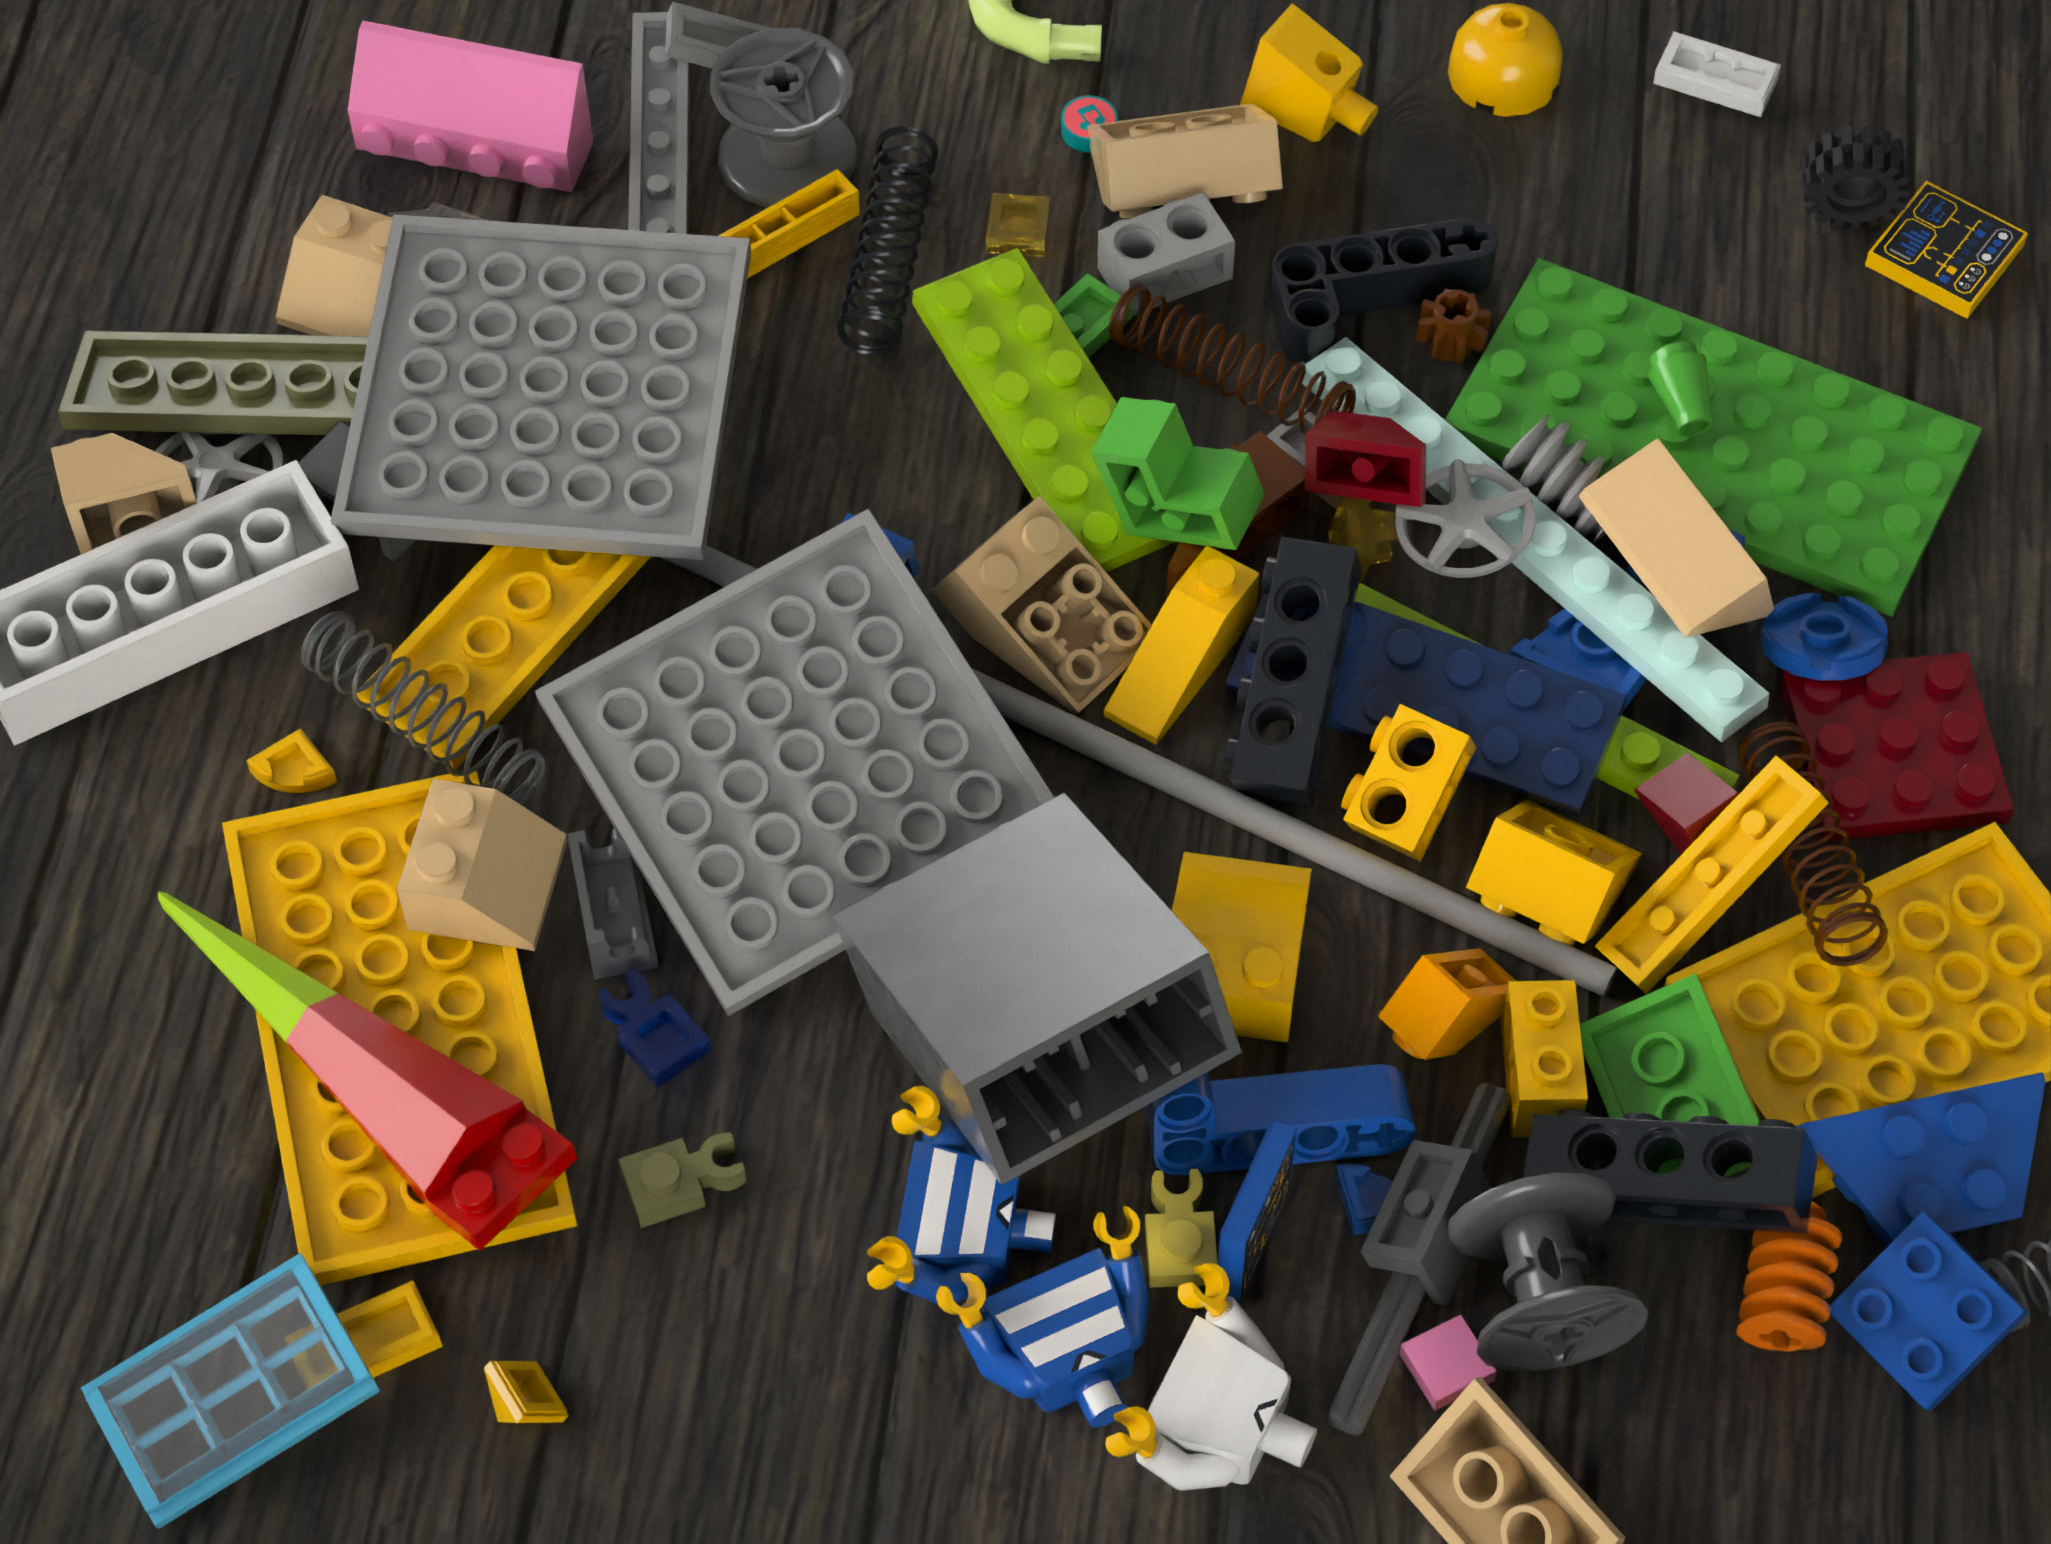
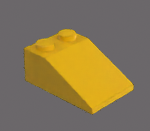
M1184 852L1172 912L1209 952L1236 1036L1288 1043L1312 869Z

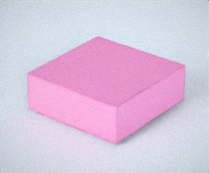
M1461 1315L1402 1343L1400 1346V1357L1434 1411L1454 1402L1474 1378L1481 1377L1487 1384L1495 1381L1496 1369L1486 1365L1477 1355L1478 1341Z

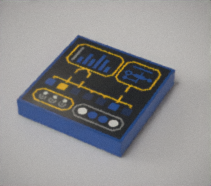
M1274 1120L1273 1124H1269L1220 1232L1218 1265L1228 1275L1230 1285L1227 1296L1233 1297L1238 1304L1242 1300L1290 1192L1297 1128Z

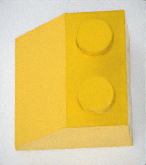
M1527 799L1495 818L1466 888L1482 895L1480 902L1492 911L1510 917H1515L1518 912L1539 922V931L1554 940L1568 945H1574L1576 941L1584 944L1600 931L1635 871L1643 853Z

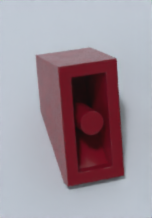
M1332 411L1305 433V492L1422 507L1426 501V444L1391 418Z

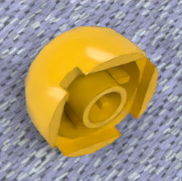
M1500 3L1492 4L1476 11L1457 31L1448 68L1452 89L1469 106L1476 108V101L1483 105L1494 107L1493 115L1503 117L1526 115L1545 106L1552 98L1553 90L1559 85L1563 54L1558 33L1542 13L1525 5Z

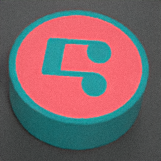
M1080 96L1066 104L1061 115V135L1063 140L1077 151L1091 153L1087 126L1118 122L1117 111L1109 101L1098 96Z

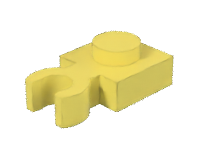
M1190 1169L1189 1188L1182 1194L1170 1193L1165 1188L1163 1170L1154 1171L1151 1200L1154 1207L1161 1214H1145L1149 1288L1178 1287L1180 1284L1192 1282L1196 1286L1205 1285L1202 1277L1196 1274L1194 1266L1205 1263L1218 1265L1214 1212H1195L1201 1203L1203 1179L1198 1169Z

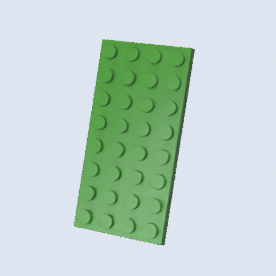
M1538 258L1445 421L1487 456L1503 462L1506 455L1521 438L1546 415L1550 414L1546 423L1549 428L1565 421L1571 424L1563 441L1567 446L1583 438L1588 441L1581 457L1584 463L1600 455L1606 459L1598 475L1599 478L1658 438L1727 528L1746 537L1744 550L1755 563L1838 596L1853 597L1871 606L1876 611L1893 617L1970 459L1982 430L1979 426L1541 258ZM1676 342L1694 343L1697 351L1706 356L1710 410L1714 425L1706 432L1695 436L1686 437L1679 434L1675 421L1648 378V371L1651 368L1649 362L1651 355L1658 349ZM1526 465L1520 467L1519 469L1525 470Z

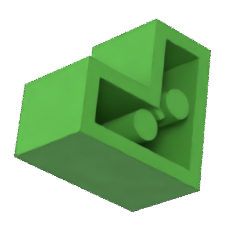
M1121 397L1091 451L1127 535L1237 550L1265 496L1249 453L1238 452L1229 448L1214 449L1193 446L1179 410L1174 403H1166L1155 399L1142 400Z

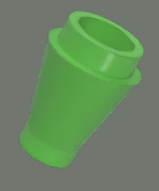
M1676 342L1658 349L1649 359L1651 368L1648 371V378L1675 421L1679 434L1688 437L1706 432L1714 425L1710 410L1706 356L1698 352L1696 345L1691 342Z

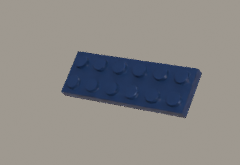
M1269 594L1262 595L1226 679L1225 685L1228 692L1238 695L1243 675L1252 676L1256 654L1250 653L1249 650L1251 628L1256 615L1265 616ZM1311 601L1299 602L1290 609L1288 618L1294 621H1306L1317 613L1319 605ZM1355 601L1329 728L1371 742L1375 730L1383 717L1393 718L1399 705L1402 704L1471 737L1477 748L1463 774L1464 776L1581 817L1627 701L1625 694ZM1297 660L1285 662L1278 668L1275 678L1285 682L1294 681L1303 675L1307 665ZM1424 737L1413 739L1406 745L1403 754L1428 762L1434 754L1435 743L1433 740Z

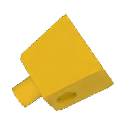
M1293 4L1285 10L1261 37L1240 105L1254 103L1277 119L1278 125L1311 142L1321 141L1336 122L1361 136L1369 128L1379 110L1377 105L1354 91L1363 67L1360 57Z

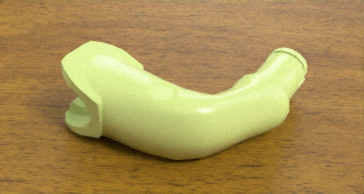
M969 0V7L978 29L990 41L1002 47L1018 52L1043 64H1049L1050 59L1100 62L1102 25L1051 23V18L1039 19L1015 11L1012 6V0Z

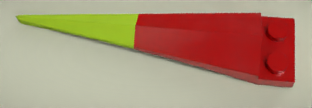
M158 892L159 902L165 912L287 1043L398 1171L430 1211L478 1250L481 1251L578 1159L573 1143L527 1110L521 1099L171 895Z

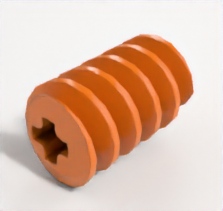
M1815 1202L1811 1203L1808 1233L1754 1230L1752 1236L1754 1249L1750 1253L1747 1265L1750 1273L1747 1275L1743 1287L1746 1298L1742 1300L1739 1310L1741 1323L1738 1325L1735 1333L1744 1342L1769 1351H1796L1816 1349L1823 1346L1826 1341L1827 1333L1819 1324L1828 1320L1831 1308L1823 1299L1830 1297L1834 1291L1835 1284L1828 1275L1836 1271L1839 1259L1832 1250L1839 1248L1843 1235L1839 1228L1825 1221L1827 1217L1825 1210Z

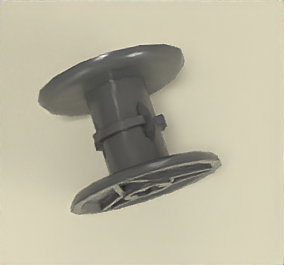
M770 28L744 36L725 49L711 70L710 94L719 113L731 122L718 144L717 167L726 186L747 202L769 208L836 169L849 180L857 168V142L848 124L838 117L853 94L854 71L844 51L826 37L798 28Z
M1550 1173L1525 1177L1487 1190L1466 1202L1449 1219L1446 1235L1462 1254L1482 1260L1508 1262L1509 1267L1504 1271L1503 1275L1504 1286L1510 1294L1517 1297V1304L1496 1315L1480 1332L1476 1351L1477 1355L1486 1365L1506 1371H1543L1572 1366L1616 1349L1629 1342L1645 1327L1649 1311L1635 1293L1613 1286L1586 1285L1584 1275H1589L1591 1268L1589 1259L1584 1252L1576 1249L1575 1243L1592 1235L1612 1214L1616 1193L1606 1180L1584 1173Z

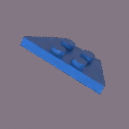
M2043 1072L1807 1122L1797 1127L1805 1128L1814 1150L1835 1175L1831 1181L1849 1202L1861 1208L1867 1225L1887 1248L1922 1211L1929 1213L1950 1234L2007 1222L2023 1216L2045 1079Z

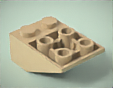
M1040 496L1012 517L931 589L972 638L1075 715L1128 668L1152 626Z

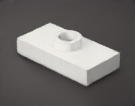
M1673 32L1655 70L1653 84L1761 117L1779 78L1781 65Z

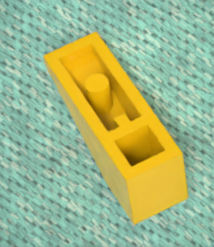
M1206 545L1170 592L1104 709V717L1157 745L1250 625L1257 609L1260 573Z

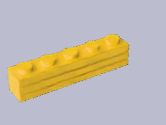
M836 169L719 236L750 239L749 278L860 215L859 191Z

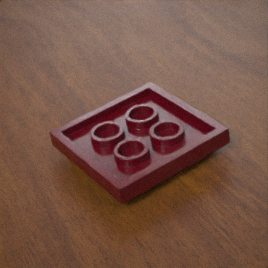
M1967 652L1883 660L1880 666L1866 675L1847 680H1814L1795 676L1783 670L1779 685L1789 723L1802 728L1810 745L1809 756L1813 757L1817 762V774L1821 775L1826 783L1824 792L1830 794L1833 800L1832 810L1837 812L1841 818L1840 829L1847 833L1849 839L1985 826L1996 822V824L2010 822L2014 807ZM1794 741L1797 749L1799 747V742ZM1805 761L1801 766L1802 772H1811L1812 766L1809 761ZM1813 778L1810 784L1819 790V783ZM1819 813V814L1815 817V819H1817L1818 817H1820L1823 813ZM1827 815L1823 821L1817 824V828L1834 827L1835 821L1833 817ZM1824 831L1819 833L1820 839L1828 835L1831 831ZM1835 833L1828 841L1842 840L1840 834Z

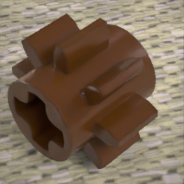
M1444 289V292L1436 298L1435 302L1423 300L1416 340L1422 343L1429 342V348L1432 352L1431 358L1463 363L1464 359L1472 352V349L1484 352L1491 311L1487 309L1478 310V303L1475 299L1476 294H1469L1462 290Z

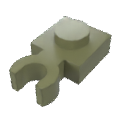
M732 1133L715 1134L702 1144L699 1151L688 1154L683 1138L618 1159L620 1171L641 1228L705 1207L704 1194L702 1192L704 1188L712 1187L721 1191H729L739 1188L747 1181L743 1163H737L730 1167H720L715 1164L720 1157L735 1153Z

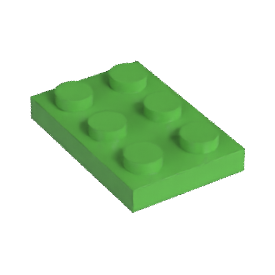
M1696 973L1580 1024L1583 1053L1610 1118H1622L1627 1113L1642 1112L1654 1115L1662 1121L1689 1122L1695 1116H1713L1723 1119L1729 1124L1757 1126L1760 1122L1703 984ZM1684 1159L1666 1161L1660 1166L1656 1174L1664 1175L1674 1172L1680 1167ZM1743 1162L1733 1165L1725 1173L1724 1178L1751 1167L1752 1163Z

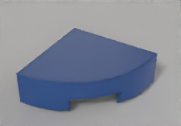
M1336 1165L1335 1179L1352 1235L1368 1233L1393 1181L1372 1172L1371 1167L1365 1165Z

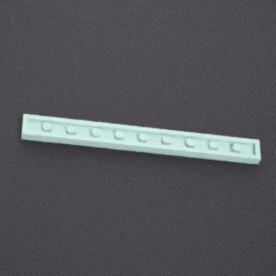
M1347 337L1305 364L1306 374L1302 384L1306 387L1316 373L1324 371L1326 374V384L1320 397L1322 401L1336 383L1343 380L1347 381L1356 390V402L1353 413L1391 418L1425 443L1426 474L1438 468L1449 466L1456 459H1461L1464 463L1491 466L1506 472ZM1321 376L1311 389L1314 394H1316L1319 388ZM1344 398V401H1343V403H1342V405H1341V407H1340V409H1339L1340 412H1341L1342 407H1343V405H1344L1345 398ZM1469 477L1474 496L1477 500L1483 501L1510 492L1507 488L1494 481L1479 477ZM1450 479L1439 482L1427 489L1444 505L1450 502ZM1530 492L1535 508V529L1528 546L1511 562L1721 743L1768 708V691L1700 634L1685 638L1649 591ZM1522 507L1513 508L1491 520V526L1512 547L1517 544L1523 532L1525 519Z

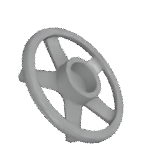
M179 432L163 442L155 451L168 457L178 447L187 443L194 457L180 463L186 465L189 478L192 477L194 486L196 487L195 498L197 503L235 487L240 480L249 481L269 472L240 462V458L259 443L263 444L271 453L273 458L272 470L284 465L282 449L271 434ZM215 434L242 435L222 447H215L205 437Z
M1456 459L1449 466L1438 468L1426 474V490L1439 482L1450 479V502L1448 504H1424L1422 507L1397 504L1396 532L1404 551L1423 568L1447 577H1479L1504 568L1526 549L1535 529V508L1528 487H1524L1513 476L1500 469L1482 464L1464 463L1461 459ZM1469 477H1479L1494 481L1507 488L1510 492L1483 501L1477 500L1474 496ZM1521 506L1525 519L1524 528L1519 541L1512 547L1491 526V520L1513 508ZM1407 520L1427 522L1441 527V534L1428 558L1418 552L1412 544L1407 532ZM1481 545L1498 558L1495 562L1474 568H1452L1445 566V563L1457 548L1467 549Z

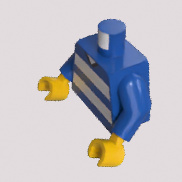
M915 1086L902 1093L901 1099L915 1109L916 1115L907 1109L898 1111L892 1115L893 1128L903 1135H912L920 1130L923 1132V1141L914 1140L897 1237H884L867 1250L868 1256L878 1258L885 1263L877 1265L867 1273L869 1285L874 1289L883 1290L895 1282V1287H899L903 1291L938 1304L936 1300L938 1288L940 1286H947L953 1295L955 1303L968 1298V1289L964 1282H962L960 1273H971L978 1276L984 1283L985 1289L988 1290L990 1286H1000L1007 1282L1012 1249L1051 1254L1057 1213L1019 1208L1020 1175L1001 1185L954 1121L945 1114L939 1115V1100L932 1090L924 1086Z
M1124 1205L1123 1212L1127 1219V1228L1121 1236L1112 1238L1108 1234L1103 1212L1097 1213L1094 1219V1231L1097 1237L1103 1242L1110 1244L1111 1254L1106 1259L1101 1248H1097L987 1298L984 1283L978 1276L971 1273H960L962 1282H964L968 1289V1299L962 1306H958L955 1303L953 1295L947 1286H940L936 1294L937 1303L943 1311L960 1316L962 1322L958 1330L984 1378L1021 1399L1033 1398L1045 1412H1053L1077 1401L1087 1421L1093 1428L1102 1427L1114 1422L1113 1414L1127 1408L1115 1383L1126 1379L1133 1373L1134 1352L1144 1344L1146 1337L1149 1293L1140 1252L1131 1248V1243L1138 1237L1140 1231V1220L1136 1212Z

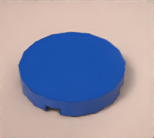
M1805 593L1786 598L1774 605V610L1770 615L1764 618L1760 639L1763 653L1775 666L1795 676L1814 680H1847L1866 675L1880 666L1887 653L1888 628L1886 620L1874 608L1853 597L1838 596L1837 603L1821 602L1822 594Z

